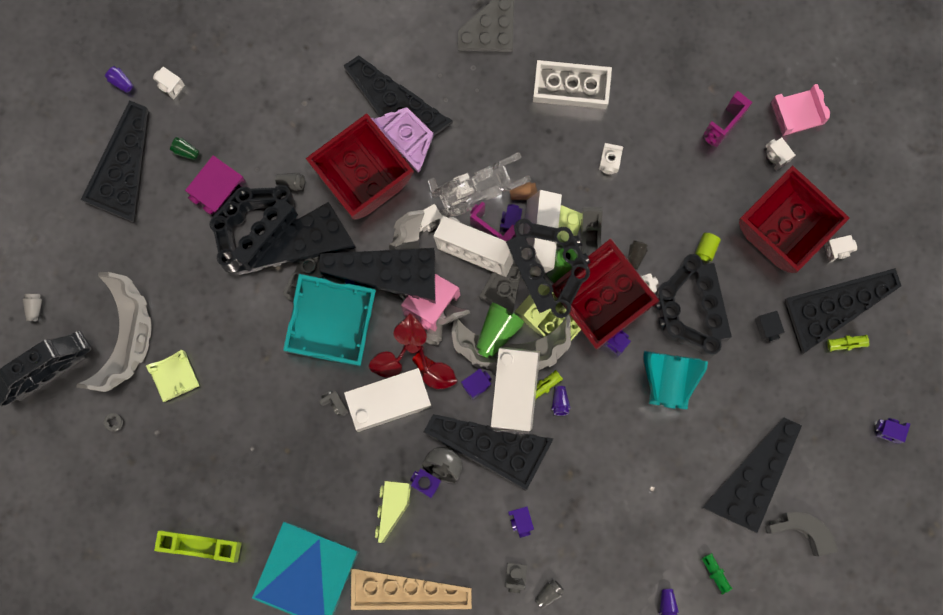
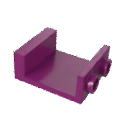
M737 91L726 107V110L735 118L725 130L711 121L703 134L705 141L710 145L718 147L743 118L753 102Z
M213 155L185 191L189 195L188 199L196 205L200 203L204 206L202 209L212 216L237 185L242 187L246 181L242 175Z
M483 201L479 206L476 204L470 211V226L474 229L504 241L516 237L514 225L502 236L481 220L485 214V203Z

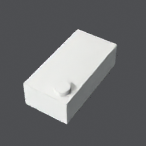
M537 60L533 102L606 109L609 102L612 67Z
M539 190L527 200L525 219L535 224L558 228L562 194ZM524 223L523 234H527L530 231V226ZM531 237L526 238L528 244L536 250L535 259L537 263L544 267V274L554 269L557 243ZM525 248L522 251L524 259L528 260L533 256L530 248ZM533 266L530 269V274L540 276V267Z
M442 217L434 234L437 249L507 277L514 259L506 241L464 225L454 217Z
M510 347L499 348L491 427L531 431L540 351Z
M419 368L344 393L357 432L432 408Z

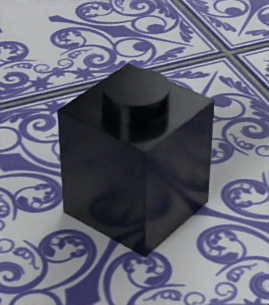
M778 311L760 315L755 319L762 341L767 339L769 342L779 340L780 335L785 333Z

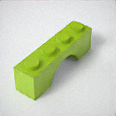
M158 531L154 551L235 563L239 560L242 542Z

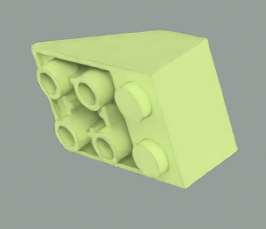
M541 284L538 291L541 295H547L550 288ZM552 293L554 300H558L555 294ZM530 295L515 311L542 338L552 333L565 319V317H556L551 309L539 314ZM561 302L556 304V311L558 313L566 312ZM571 317L572 341L581 329Z
M385 481V485H381L380 497L383 498L382 506L378 507L377 515L378 518H381L380 526H376L375 538H379L378 543L386 541L409 506L410 484Z

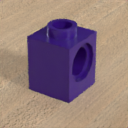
M478 369L464 379L461 385L473 400L491 387L490 381L492 378L486 370L482 372L481 369Z
M422 469L419 472L415 471L410 479L412 482L411 487L431 499L442 482ZM423 477H427L430 480V485L427 488L419 486V481Z

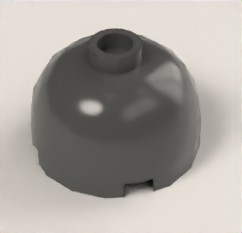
M437 447L429 451L422 463V467L431 475L433 472L439 475V480L453 484L460 477L462 461L457 451L450 447Z

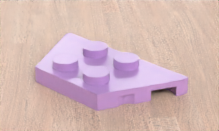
M408 108L384 114L385 116L376 119L371 118L399 154L419 172L432 141L433 132Z

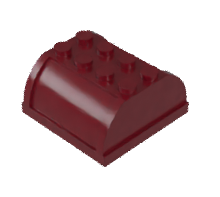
M367 113L306 158L309 165L352 219H360L369 215L397 194L408 183L414 173L412 168Z
M792 165L739 219V226L747 240L775 266L789 273H797L850 217Z
M611 238L588 256L591 262L588 264L590 276L582 283L571 304V312L569 313L596 349L601 348L606 342L660 301ZM577 267L574 275L581 279L585 277L586 271L583 267ZM571 270L552 285L553 293L557 298H559L569 280ZM561 302V304L567 310V305Z

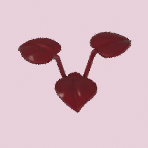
M411 313L398 323L394 329V338L404 345L399 356L395 358L392 352L385 351L375 355L369 363V369L373 373L390 378L400 374L402 365L398 361L401 360L406 350L410 353L420 351L424 370L427 371L423 374L422 379L428 386L444 389L453 386L458 381L452 368L445 363L437 362L431 364L429 368L427 367L423 352L424 347L421 346L426 342L427 334L419 320Z

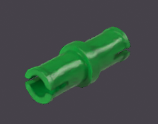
M711 553L703 557L701 560L710 573L709 577L714 580L721 595L732 590L733 588L724 575L725 571L719 567L713 554Z

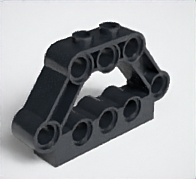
M278 185L275 188L254 189L240 187L215 212L209 225L214 232L218 250L217 262L225 272L233 273L240 267L250 272L296 219L298 214L293 207L295 200L287 186ZM266 209L263 213V218L251 226V232L248 235L240 238L238 247L235 249L232 237L233 227L244 221L247 211Z
M528 219L518 220L514 225L516 237L506 241L529 290L530 296L539 314L551 309L556 317L564 318L571 312V304L582 283L590 276L588 264L591 262L587 253L582 254L579 248L582 246L578 234L574 236L567 227L554 228L532 223ZM523 223L530 226V231L527 234L519 232V226ZM561 231L569 234L568 241L564 243L560 242L557 238ZM528 237L555 242L564 249L563 259L571 264L572 270L571 276L558 300L553 298V287L550 282L545 281L544 267L537 263L535 259L536 250L528 244L526 240ZM525 248H530L533 252V256L528 260L522 257V251ZM569 249L576 250L578 255L575 260L571 261L566 258V252ZM533 266L540 267L541 275L539 277L531 276L530 269ZM583 267L586 271L585 277L577 278L574 275L575 269ZM541 284L549 286L550 291L547 295L539 293L538 288ZM559 302L565 303L567 305L566 312L558 313L556 311V304Z
M687 255L675 274L657 289L656 296L660 300L655 305V309L659 310L660 313L658 322L660 329L663 328L667 339L671 341L677 340L700 351L705 357H712L721 350L722 341L732 338L714 263L703 265L698 255ZM687 262H693L695 269H690L687 266ZM691 275L695 276L694 291L700 298L698 309L704 315L702 326L708 332V335L684 325L679 320L681 307L675 302L674 297ZM700 282H705L708 285V289H702ZM668 289L671 296H664L662 290ZM704 300H709L712 303V308H707L704 305ZM666 308H673L675 310V315H669L666 311ZM708 319H714L717 323L716 327L710 326ZM671 326H677L679 334L672 333ZM707 342H711L714 345V351L707 349Z
M78 331L56 339L44 340L0 368V406H6L15 400H23L86 358L85 354L91 350V346L82 332Z

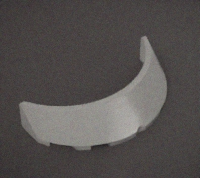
M423 210L407 212L396 221L393 242L390 244L389 250L419 248L420 227L425 214ZM402 293L400 294V296H401V298L403 299V301H404V300L406 299V297L408 296V295H406V294H402ZM449 303L436 323L438 325L447 324L470 314V311L455 307Z
M98 272V277L107 285L115 299L119 313V333L115 348L105 365L92 377L78 383L76 388L106 392L112 390V388L123 381L128 380L134 374V370L139 363L143 362L148 351L149 338L151 337V317H148L147 303L144 296H141L131 279L127 276L111 272Z
M571 315L566 316L559 327L552 333L539 340L523 344H505L503 347L540 351L538 372L547 366L551 367L557 363V360L566 350L568 351L571 345ZM459 319L454 320L452 338L455 350L470 360L473 366L479 369L482 367L490 370L492 374L496 375L498 352L493 357L488 356V358L477 353L479 349L476 348L479 336L466 328Z

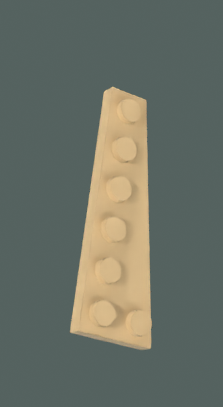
M351 569V610L472 609L471 588Z

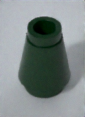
M175 137L170 146V151L173 154L194 161L199 154V150L182 137Z

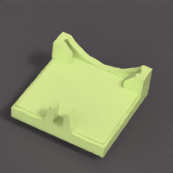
M180 350L159 362L146 365L163 402L199 387L197 378L184 350Z

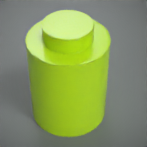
M703 233L695 254L701 258L703 263L713 261L721 239L714 234Z

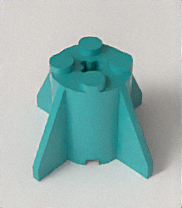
M644 351L643 360L650 386L649 404L660 405L661 403V405L667 408L688 409L689 398L706 372L708 361Z

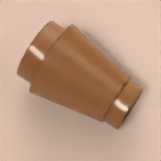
M531 182L510 189L512 201L528 200L537 193L536 183Z

